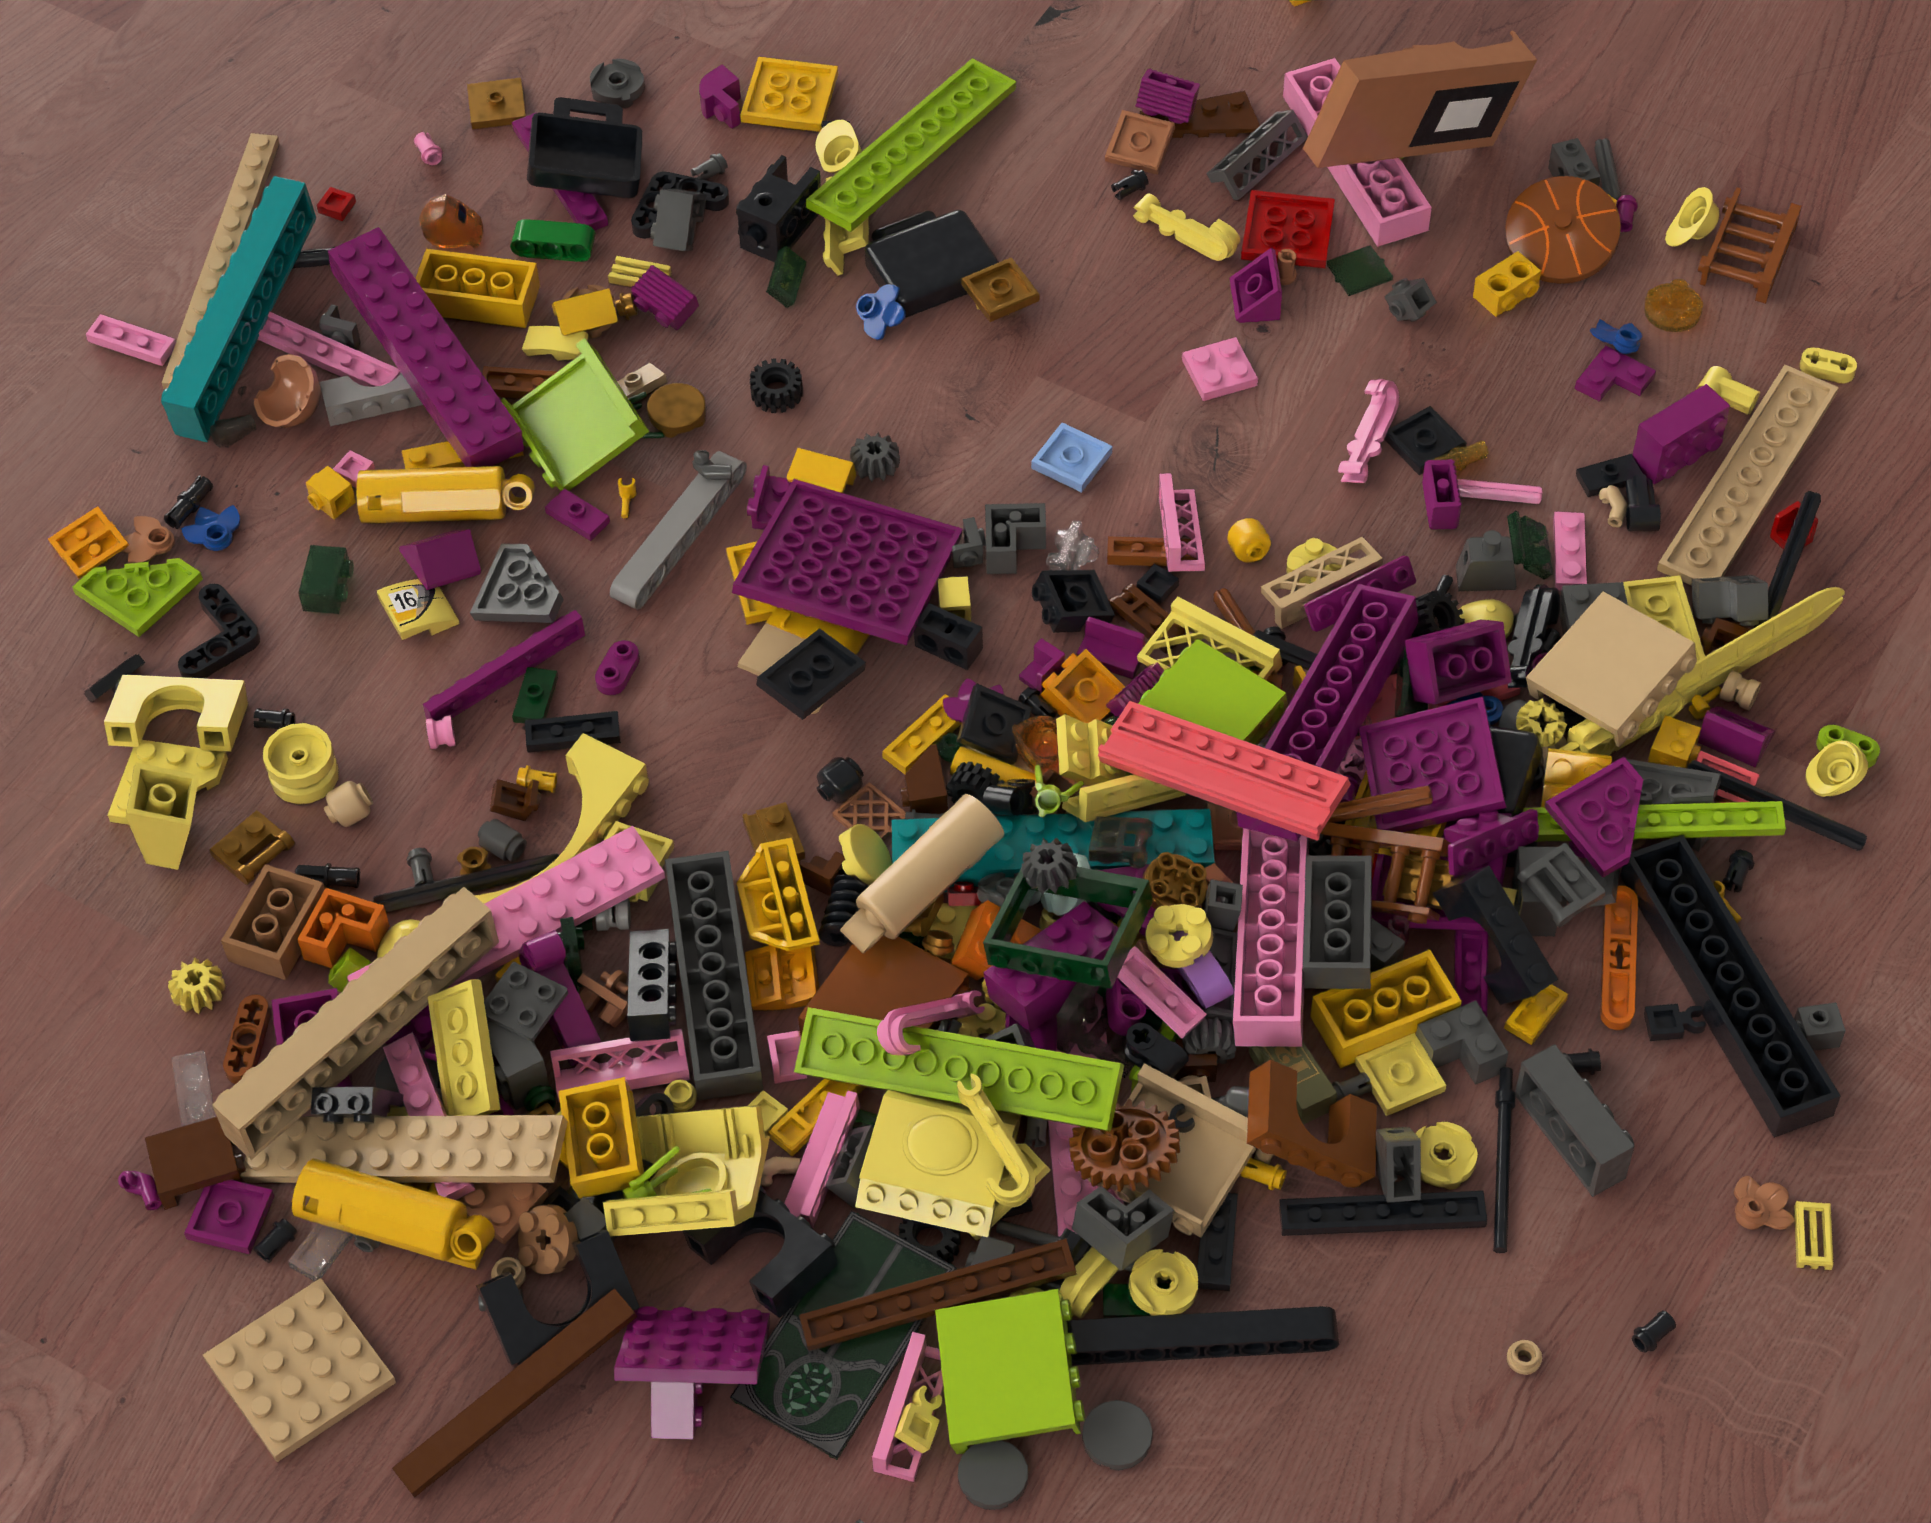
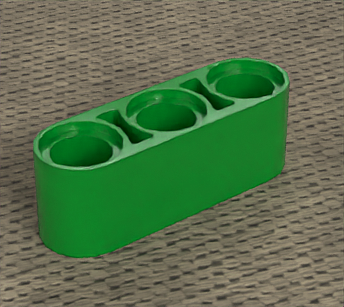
M522 219L516 223L510 248L514 254L521 257L584 262L591 256L596 233L591 226L581 223Z

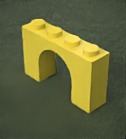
M122 675L104 720L108 745L139 747L146 728L152 719L167 711L188 709L201 713L196 726L200 750L231 752L248 706L244 680Z

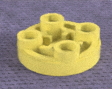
M857 824L839 835V842L845 858L842 862V867L847 875L857 876L862 882L870 886L892 865L891 856L885 843L870 827Z

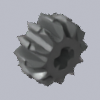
M879 432L876 436L872 437L866 433L864 439L856 438L855 446L851 447L850 459H852L851 462H853L855 471L858 472L860 479L869 477L871 482L875 478H880L884 481L886 475L894 476L896 468L899 467V447L896 442H892L890 435L881 438Z
M1043 838L1041 845L1031 844V852L1023 853L1024 863L1021 864L1023 877L1026 878L1027 884L1031 889L1038 888L1042 895L1048 889H1051L1056 894L1060 886L1068 889V880L1076 879L1078 861L1068 843L1061 844L1057 838L1048 843Z
M1205 1017L1202 1022L1182 1039L1183 1049L1187 1055L1217 1054V1064H1226L1227 1060L1235 1057L1234 1028L1230 1025V1021H1220L1218 1017L1214 1019H1207Z

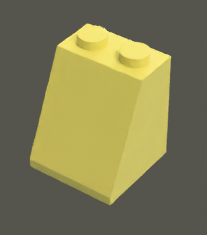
M135 763L125 817L146 864L179 869L192 823L199 775Z

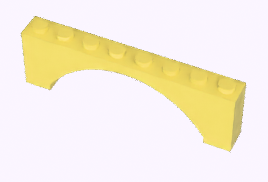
M584 733L579 737L565 755L568 771L576 777L582 791V810L579 823L565 850L554 862L532 878L601 843L606 838L614 823L628 814L631 803L638 794L642 795L647 789L649 779L645 763ZM528 880L500 891L474 896L485 904Z

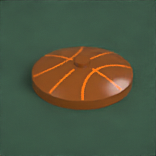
M1557 176L1543 179L1526 188L1513 202L1506 219L1507 247L1511 255L1519 251L1541 270L1540 280L1557 284L1578 282L1595 275L1612 259L1620 240V216L1611 197L1601 187L1588 180L1573 176Z

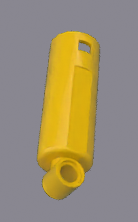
M501 466L360 470L357 475L356 491L358 515L361 523L502 519L506 514V506L513 510H522L529 506L534 496L535 485L531 478L524 474H516L509 479H505V473ZM513 487H521L525 490L526 496L516 497L511 489Z
M315 1158L309 1160L303 1167L293 1193L292 1212L295 1217L441 1261H448L454 1254L463 1260L476 1259L493 1241L495 1236L492 1223L482 1215H472L467 1218L466 1205L460 1201ZM306 1196L310 1197L307 1205L305 1206Z

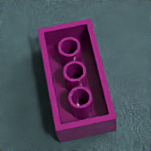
M1084 901L1022 945L1104 960L1119 928ZM991 966L983 972L989 999L1021 1026L1028 1029L1030 1033L1095 987L1084 983L1059 980L1054 977L1029 974L1023 971L998 968L996 966Z

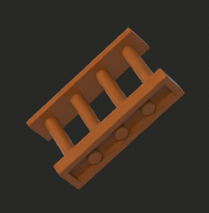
M1736 187L1732 198L1726 197L1722 213L1725 215L1708 256L1702 255L1698 267V272L1702 273L1700 285H1706L1710 273L1752 284L1753 288L1758 289L1755 301L1766 304L1796 230L1802 206L1791 203L1787 214L1781 213L1779 215L1740 204L1738 202L1741 188ZM1737 214L1775 225L1780 231L1779 233L1774 232L1770 234L1731 222L1734 215ZM1728 233L1769 245V249H1772L1771 253L1766 251L1763 254L1723 241ZM1721 253L1759 264L1764 271H1758L1756 274L1715 261L1718 254Z
M1327 822L1320 834L1329 839L1330 845H1333L1331 856H1344L1345 848H1349V844L1360 845V849H1362L1361 856H1372V866L1375 852H1379V848L1390 849V853L1393 854L1384 900H1372V911L1408 916V921L1418 924H1427L1428 919L1439 921L1440 914L1427 908L1435 863L1440 860V856L1448 857L1450 842L1439 837ZM1410 852L1420 853V857L1423 858L1414 906L1396 903L1405 857H1409Z

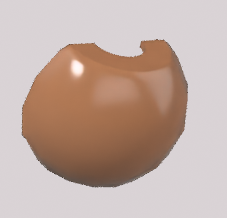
M292 354L279 356L271 367V370L274 372L272 385L266 390H259L256 398H254V405L258 417L265 424L279 428H289L304 423L314 414L321 399V386L316 371L303 358Z

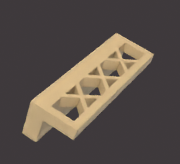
M1360 537L1261 586V593L1275 607V623L1283 629L1307 617L1304 608L1305 603L1383 566V558L1363 537ZM1359 549L1367 555L1361 559L1349 557L1351 553ZM1329 564L1342 565L1341 569L1337 571L1324 570V567ZM1305 576L1317 577L1316 581L1310 584L1299 583V579ZM1287 589L1291 590V593L1279 599L1274 591Z

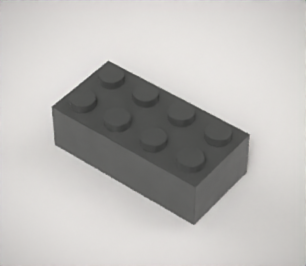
M1306 856L1303 944L1304 988L1371 989L1372 856Z
M1554 1044L1522 1061L1515 1091L1516 1098L1591 1196L1594 1197L1626 1179L1635 1147L1634 1141L1629 1132L1625 1129L1622 1130L1615 1122L1610 1108L1606 1104H1601L1594 1095V1090L1589 1081L1585 1078L1582 1079L1576 1072L1571 1058L1566 1053L1562 1054Z

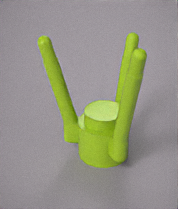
M1036 765L1035 788L1038 792L1035 804L1039 810L1038 815L1045 817L1046 814L1057 811L1061 802L1068 801L1070 796L1084 786V782L1079 781L1065 792H1061L1055 785H1045L1043 783L1041 766Z
M675 1146L642 1175L629 1182L630 1186L622 1190L625 1198L657 1196L653 1188L675 1175L678 1169L674 1167L650 1182L648 1179L680 1151V1148ZM704 1189V1190L695 1191V1192H692V1193L709 1192V1191H712V1190H711V1189Z

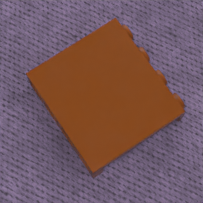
M883 935L864 954L852 944L798 1016L800 1034L802 1035L808 1007L884 1020L888 1012L894 1009L951 998L958 994L970 992L969 973L900 937L892 940ZM942 1020L916 1025V1027L938 1030Z

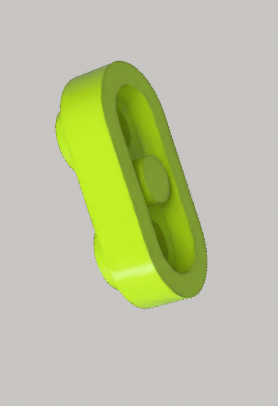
M1827 725L1819 731L1816 740V746L1819 751L1835 741H1848L1854 743L1859 748L1866 749L1861 750L1867 758L1868 768L1876 764L1880 754V747L1874 739L1838 725Z

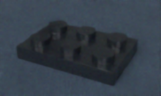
M819 628L759 675L756 686L803 720L865 671L866 662Z

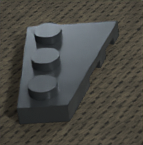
M1627 759L1643 778L1639 805L1714 803L1721 783V774Z

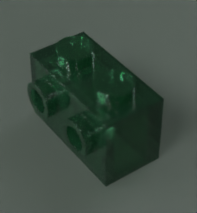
M310 545L298 592L303 611L339 614L341 603L347 600V580L352 578L354 571L353 560H349L346 548Z

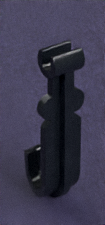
M1537 584L1534 589H1528L1523 596L1514 631L1516 639L1508 645V651L1513 656L1512 665L1510 666L1512 683L1508 684V688L1528 687L1526 677L1533 670L1531 666L1533 657L1541 654L1544 650L1541 638L1545 635L1547 625L1557 624L1560 594L1556 587L1549 588L1546 584Z

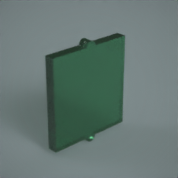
M1371 245L1327 261L1328 268L1335 276V282L1340 283L1348 296L1393 280V275L1384 264L1385 260L1383 258L1380 259Z

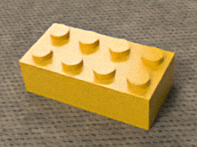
M434 249L425 250L415 278L442 317L521 328L527 327L540 288L537 263Z
M1431 950L1372 972L1371 989H1330L1313 996L1310 1017L1341 1069L1355 1063L1357 1056L1410 1034H1416L1418 1024L1459 1008L1461 1006V999Z

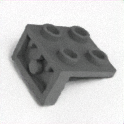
M513 961L484 1000L487 1023L493 1022L529 1041H534L568 995V990L566 987Z

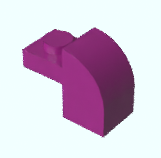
M722 64L707 73L700 81L701 111L706 119L715 115L719 121H724L733 129L741 124L739 104L736 102L741 99L739 78Z

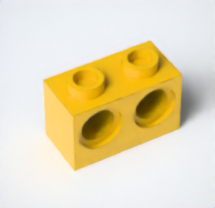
M1517 251L1475 278L1473 298L1497 317L1505 311L1512 310L1517 303L1525 298H1530L1537 293L1540 287L1541 270Z

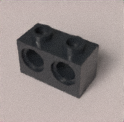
M929 603L921 613L914 630L915 647L968 670L983 649V632L981 626Z

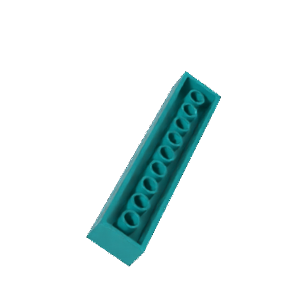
M273 176L269 186L265 187L262 200L258 208H255L252 213L249 227L243 231L241 243L237 251L232 253L229 267L226 273L221 275L218 289L214 297L209 299L207 311L203 319L198 321L196 333L192 341L187 343L184 357L180 365L175 367L173 379L169 387L164 389L162 393L161 403L175 435L208 442L254 348L259 332L263 329L268 319V314L272 311L317 219L304 182Z
M1210 809L1130 811L1089 822H1084L1072 814H1046L1045 817H1040L1039 815L995 816L1004 830V837L994 844L973 867L964 872L954 883L972 882L974 887H978V882L981 878L998 872L1005 873V877L1014 878V873H1019L1022 867L1021 864L1024 863L1023 853L1031 852V844L1041 845L1043 838L1048 843H1051L1055 838L1061 844L1068 843L1073 853L1087 857L1090 868L1093 870L1095 868L1103 870L1150 864L1163 852L1184 856L1206 868L1215 863ZM939 818L891 820L892 864L928 831L929 827Z

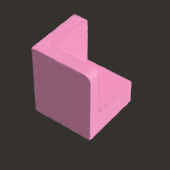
M800 1031L768 1035L767 1040L774 1083L806 1079L807 1075L794 1072L801 1041Z

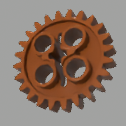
M1131 1099L1127 1100L1125 1106H1120L1117 1101L1110 1132L1080 1126L1072 1129L1073 1137L1069 1138L1071 1162L1074 1164L1075 1172H1081L1082 1180L1091 1178V1185L1093 1187L1103 1182L1104 1189L1106 1190L1112 1185H1117L1118 1192L1123 1190L1124 1185H1129L1132 1191H1136V1184L1140 1182L1145 1187H1149L1150 1178L1161 1181L1160 1171L1170 1173V1163L1178 1162L1177 1153L1181 1151L1179 1130L1176 1129L1174 1119L1168 1120V1112L1158 1113L1157 1105L1146 1109L1145 1101H1141L1137 1107L1133 1106Z

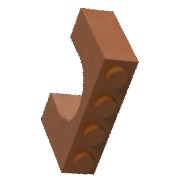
M1269 1060L1250 1072L1247 1144L1260 1149L1263 1153L1273 1154L1285 1159L1292 1165H1299L1314 1171L1319 1176H1325L1338 1181L1345 1187L1355 1188L1375 1177L1376 1104L1349 1094L1330 1105L1328 1142L1324 1143L1309 1133L1299 1117L1296 1101V1070Z

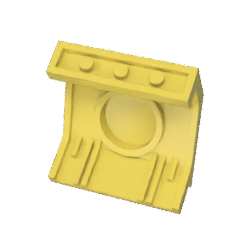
M887 1090L880 1105L859 1175L860 1183L855 1207L988 1237L991 1231L996 1200L988 1191L986 1182L987 1179L992 1177L1000 1187L1005 1165L967 1106ZM996 1111L1016 1142L1021 1115Z
M761 1105L636 1117L642 1159L654 1164L675 1146L680 1148V1151L660 1168L650 1181L674 1167L678 1169V1172L653 1188L657 1196L608 1200L604 1202L606 1228L610 1237L732 1227L754 1216L770 1136H765ZM704 1189H711V1190H712V1191H709V1192L692 1193V1192L701 1191V1190H704Z

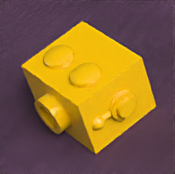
M1665 715L1651 747L1648 762L1687 768L1692 760L1697 759L1701 750V746L1697 745L1701 728Z

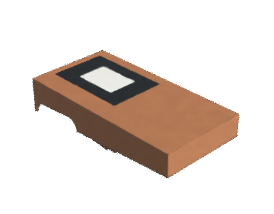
M1511 31L1512 41L1474 49L1464 48L1453 41L1436 45H1413V47L1403 48L1401 51L1344 60L1303 150L1317 168L1493 146L1537 59L1518 35Z

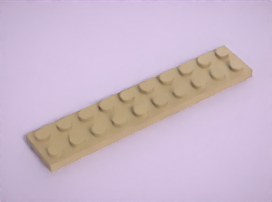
M1783 366L1658 563V571L1669 576L1680 575L1682 582L1691 586L1692 579L1724 577L1836 397L1839 387L1790 366Z
M563 1115L374 1117V1123L371 1124L354 1123V1118H344V1123L331 1124L323 1123V1117H300L252 1160L246 1155L244 1161L246 1172L241 1173L240 1176L246 1183H297L303 1167L309 1160L315 1158L396 1183H554L568 1121Z

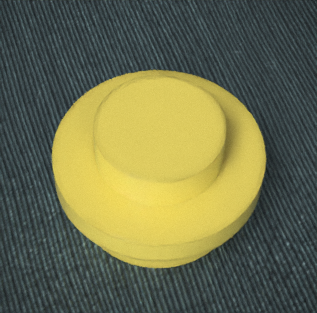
M685 1080L672 1081L664 1091V1094L673 1103L674 1112H685L691 1109L697 1100L696 1089Z

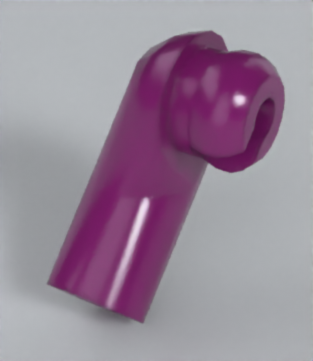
M124 1171L120 1174L118 1178L119 1186L127 1192L142 1196L147 1210H155L162 1205L155 1180L152 1176L137 1171Z

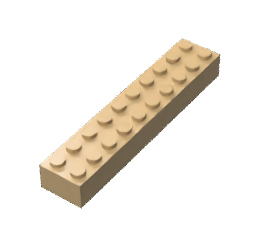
M465 887L456 894L449 895L442 906L432 915L425 916L417 928L407 936L398 939L394 947L387 954L375 959L365 973L358 979L351 980L345 986L342 993L332 1001L323 1004L319 1012L307 1023L299 1025L290 1038L282 1045L275 1046L269 1052L267 1058L256 1067L248 1069L237 1084L231 1089L223 1091L218 1096L212 1106L225 1136L251 1160L311 1108L312 1087H335L429 1005L428 996L447 989L499 943L491 909Z

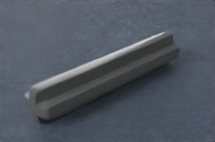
M1598 139L1595 142L1594 148L1602 188L1607 194L1618 200L1621 197L1611 144L1608 139Z

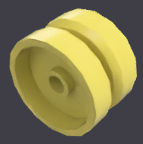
M307 723L290 724L278 729L271 735L263 748V761L275 794L284 801L294 804L313 803L324 798L329 791L333 790L338 781L339 768L334 756L332 743L327 733L318 726Z

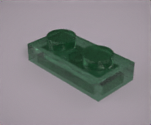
M787 246L780 249L766 292L786 308L792 306L795 303L807 262Z

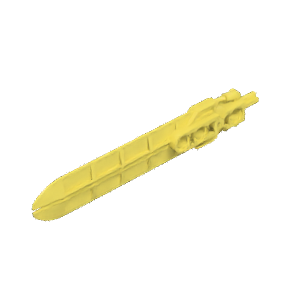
M1839 587L1818 591L1698 660L1693 670L1681 677L1675 690L1658 703L1655 713L1651 717H1646L1639 725L1634 737L1627 739L1621 747L1616 746L1614 734L1585 719L1569 729L1568 744L1559 748V750L1608 756L1613 751L1620 750L1660 726L1665 715L1674 718L1683 709L1684 705L1692 701L1695 695L1702 696L1724 683L1732 670L1741 673L1813 631L1839 607L1843 601L1842 596L1845 594V591Z

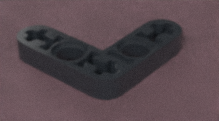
M658 172L651 178L632 216V231L639 238L646 239L651 237V227L653 222H656L657 211L647 205L655 202L656 195L660 194V187H663L662 189L680 190L694 188L697 190L696 192L707 194L705 209L711 211H720L729 205L728 189L720 183L672 172Z
M219 584L205 585L199 591L198 598L203 611L219 628L221 633L180 657L178 668L183 678L205 679L254 650L260 643V636L256 625L224 587ZM211 597L219 599L220 605L218 607ZM228 613H234L237 615V617L230 622H224L221 620L222 617ZM244 634H245L246 636H250V637H249V638H245V637H243V636H241V635H244ZM219 647L227 649L226 653L221 656H213L211 654L214 649ZM193 665L194 667H198V668H196V669L193 670V669H192L191 667H189V666Z

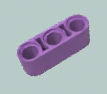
M1184 931L1175 932L1173 934L1175 941H1180V938L1187 936V933H1184ZM1210 950L1204 957L1201 954L1200 957L1194 959V964L1177 968L1204 1009L1234 994L1231 982Z

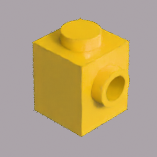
M326 466L319 473H315L306 482L309 503L316 510L321 509L332 519H336L356 503L352 484L329 466Z

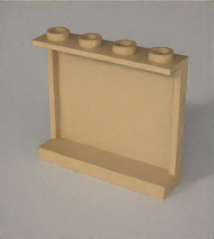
M1603 591L1527 675L1526 681L1529 695L1538 700L1544 694L1614 734L1616 746L1621 747L1627 739L1634 737L1644 719L1651 717L1655 713L1658 703L1675 690L1681 677L1693 670L1697 662L1695 642Z
M1144 1063L1137 1074L1138 1084L1128 1098L1132 1100L1133 1106L1137 1107L1141 1101H1145L1146 1109L1157 1105L1158 1111H1167L1168 1116H1170L1173 1107L1183 1104L1185 1106V1113L1178 1116L1177 1119L1185 1122L1193 1118L1195 1126L1189 1132H1179L1181 1151L1177 1153L1178 1162L1170 1163V1173L1160 1171L1161 1181L1150 1178L1149 1187H1145L1141 1182L1137 1183L1136 1191H1132L1129 1185H1124L1121 1192H1118L1117 1185H1112L1110 1189L1114 1190L1120 1199L1131 1203L1150 1189L1174 1209L1172 1222L1180 1232L1186 1235L1193 1233L1202 1237L1256 1150V1147L1247 1144L1248 1118ZM1100 1182V1183H1099L1098 1185H1096V1186H1098V1187L1102 1186V1187H1103V1182Z

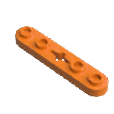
M1623 885L1618 886L1616 903L1604 905L1600 1017L1604 1025L1613 1030L1628 1028L1632 1023L1635 1013L1638 898L1634 890ZM1618 945L1621 946V953L1624 958L1621 969H1616L1617 958L1615 954Z

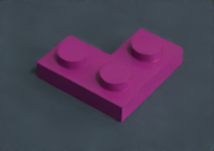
M1605 345L1576 380L1574 389L1599 402L1614 384L1641 396L1654 380L1656 370Z

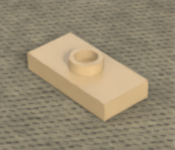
M648 363L640 369L627 374L617 382L626 396L630 398L642 392L647 394L667 383L665 373L653 364Z

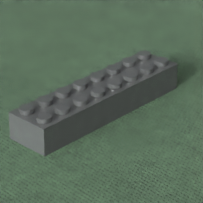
M729 851L665 859L697 1100L763 1091V1083Z

